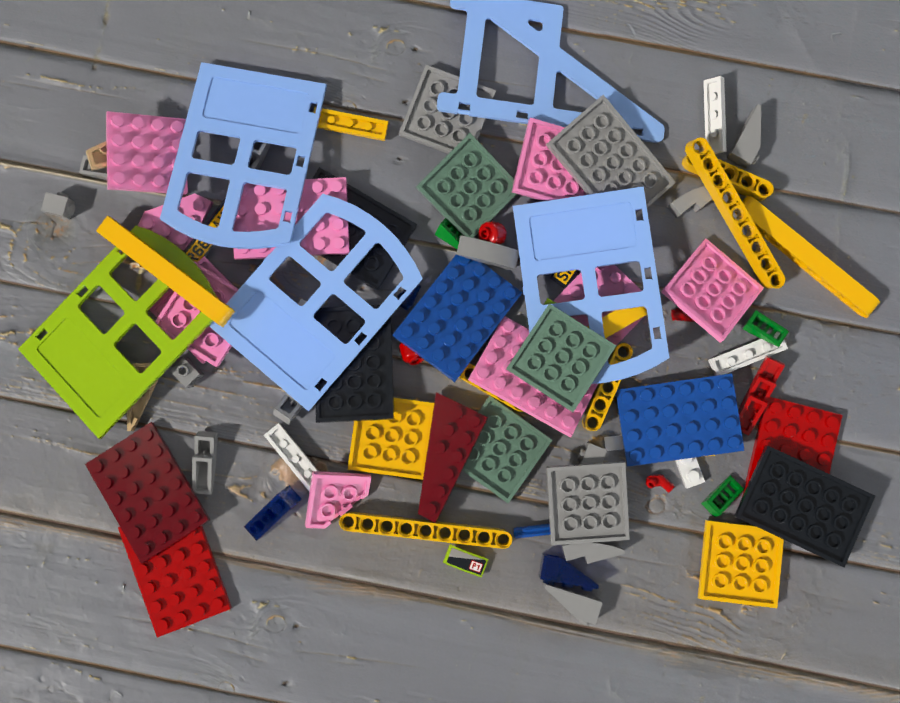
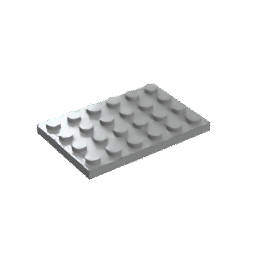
M604 95L546 144L587 195L644 186L646 206L648 208L676 183ZM642 209L635 211L636 218L642 213Z

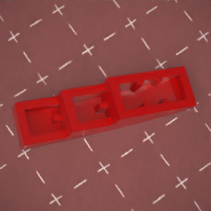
M767 355L738 409L741 431L748 436L768 405L767 400L776 387V381L785 367L784 363Z

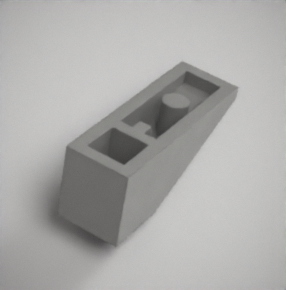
M757 104L752 109L726 157L744 168L749 167L751 164L754 165L760 156L757 154L761 148L760 104Z
M544 581V588L578 619L580 624L590 626V624L596 625L603 603L599 598Z

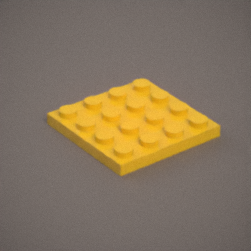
M394 398V420L354 421L347 470L423 480L434 403Z
M705 520L698 598L777 608L784 540L756 526Z

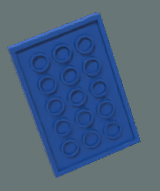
M455 255L393 333V337L455 382L523 292L484 263Z
M732 373L618 389L615 393L627 467L745 451Z

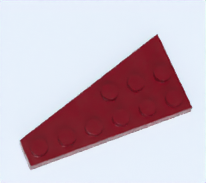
M437 392L418 510L419 515L434 523H437L488 420V417Z

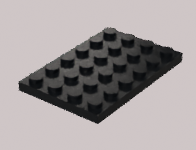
M319 167L312 179L337 177ZM347 184L348 203L357 206L381 222L405 247L417 224ZM349 222V244L351 251L366 232ZM377 243L350 274L379 290L395 262L382 245ZM348 254L322 255L321 257L338 266Z
M370 305L374 309L380 307V305ZM349 306L320 308L314 315V318L344 344H347L365 324V320ZM391 317L317 401L316 423L394 420ZM361 333L355 342L360 345L367 336ZM322 378L315 387L320 391L327 381Z
M765 445L734 517L845 568L875 499V495Z

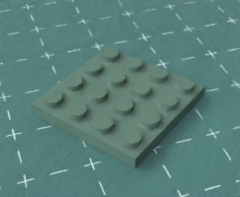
M471 133L415 187L463 236L471 238L478 234L479 228L483 223L491 221L516 195V193H512L514 183L512 176Z
M549 303L506 370L569 411L574 412L617 345Z
M489 395L478 413L488 417V420L462 471L509 503L553 440Z

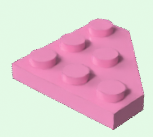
M194 193L181 199L179 212L204 224L213 202ZM163 205L143 213L138 224L139 227L163 236L183 251L193 238L173 229L160 220Z
M313 471L305 527L325 529L336 517L342 516L350 510L359 499H364L368 496L371 475Z

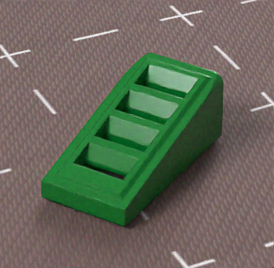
M446 218L441 222L435 233V236L458 249L460 236H463Z
M757 310L754 311L742 328L748 333L777 347L781 345L789 332ZM769 328L773 329L770 335L767 333ZM776 332H779L780 334L777 339L774 338Z
M729 475L701 504L712 516H720L744 488ZM727 484L735 490L734 493L726 486ZM722 490H724L730 497L728 498V497L722 492ZM717 495L722 499L723 503L717 499Z

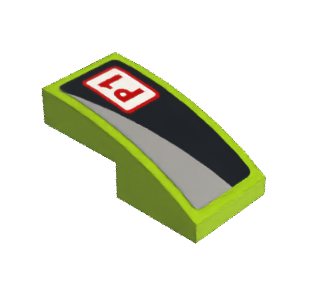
M450 544L443 563L482 578L489 559Z

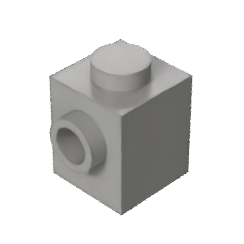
M46 192L41 211L70 220L71 215L75 212V201L69 199V195L57 192L56 195Z
M184 357L177 359L170 370L186 388H191L204 376L190 359Z
M586 443L585 448H581L577 459L580 460L578 464L603 463L607 450L591 443Z

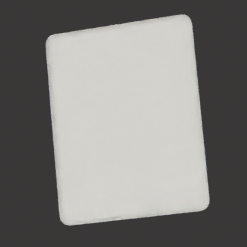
M622 435L604 437L605 449L607 451L624 449Z

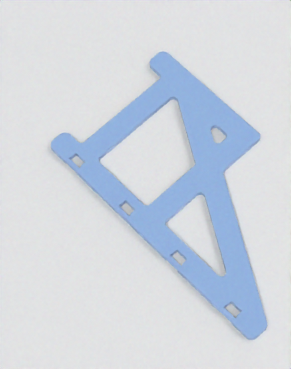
M450 0L451 8L467 12L458 91L455 94L440 93L437 98L438 111L528 124V120L531 117L566 127L582 112L553 107L556 74L562 73L596 100L604 95L631 129L642 130V135H637L642 141L660 143L663 140L665 128L662 123L560 48L563 6L529 0ZM486 20H491L539 57L534 104L528 105L477 96ZM528 22H541L542 30L537 31ZM459 104L470 105L469 110L458 109ZM517 112L527 113V119L516 117Z

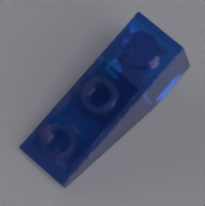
M290 485L287 486L244 527L256 541L259 540L302 500L301 497Z
M542 553L539 578L543 580V583L554 585V582L562 583V586L573 588L576 585L581 586V589L585 591L599 589V585L563 557Z

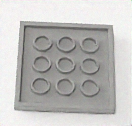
M425 65L399 136L449 154L469 133L478 140L486 118L438 111V95L442 92L457 93L459 77ZM478 84L476 94L480 98L494 99L496 90ZM459 104L458 109L469 110L470 105Z
M626 462L546 466L551 545L630 540Z

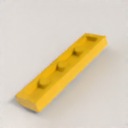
M322 108L317 128L385 141L389 122Z

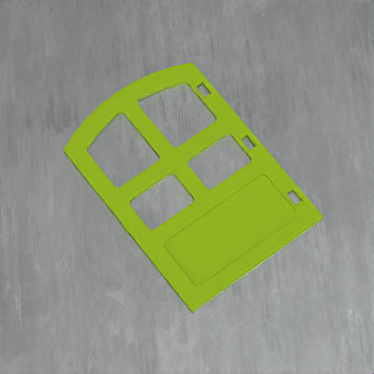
M137 225L130 231L216 296L201 269L178 246L163 236ZM117 247L97 265L18 348L98 439L104 437L213 322V320L200 312L172 340L148 314V310L161 298L169 287L157 279L135 301L112 277V272L128 256L125 253H119L120 249ZM99 286L124 311V315L106 334L81 310V305ZM86 287L88 291L82 297L78 294ZM136 324L161 350V354L143 373H140L116 347L121 338ZM44 330L48 332L42 339L38 338Z

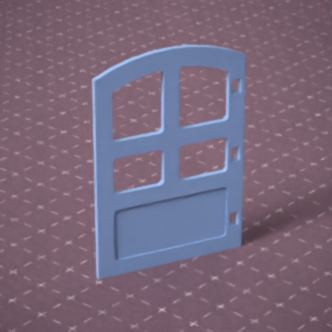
M201 62L160 220L191 238L221 247L261 249L290 244L327 84ZM311 104H317L315 113L310 112ZM205 132L239 138L240 143L235 163L230 165L193 158L198 134ZM262 142L295 148L296 154L291 173L286 175L249 168L254 144ZM299 157L305 158L303 167L297 166ZM191 173L230 181L220 223L216 228L202 224L179 212L187 176ZM249 183L287 191L278 228L251 232L233 231L245 184ZM286 212L292 213L290 223L284 221Z
M644 186L513 206L529 333L549 305H542L540 303L537 277L545 274L580 270L585 295L584 299L551 305L570 317L586 315L588 317L589 329L604 338L603 312L645 307L652 349L629 360L613 365L609 364L607 360L592 384L626 379L650 370L669 359ZM642 209L643 220L637 221L635 211ZM639 262L643 291L605 297L599 296L595 273L597 267ZM651 268L652 279H645L644 269ZM660 327L661 339H654L653 328Z
M322 194L294 226L291 243L277 246L226 303L235 311L226 325L221 327L213 321L209 327L307 411H310L423 278L406 248L381 222L353 204ZM326 213L340 217L366 232L334 271H329L300 245L301 241ZM379 243L397 265L403 280L380 307L374 309L344 283V280L374 245ZM288 257L293 258L321 283L320 287L303 306H299L270 281V277ZM402 287L406 292L398 300L394 294ZM331 295H336L365 320V324L347 344L341 342L314 318L315 313ZM361 333L365 334L367 337L358 345L355 342L356 338ZM323 378L327 383L319 391L315 386Z

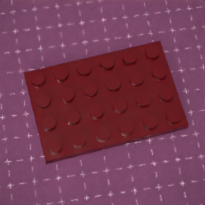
M153 422L145 425L85 464L141 564L152 559L210 521L205 509Z

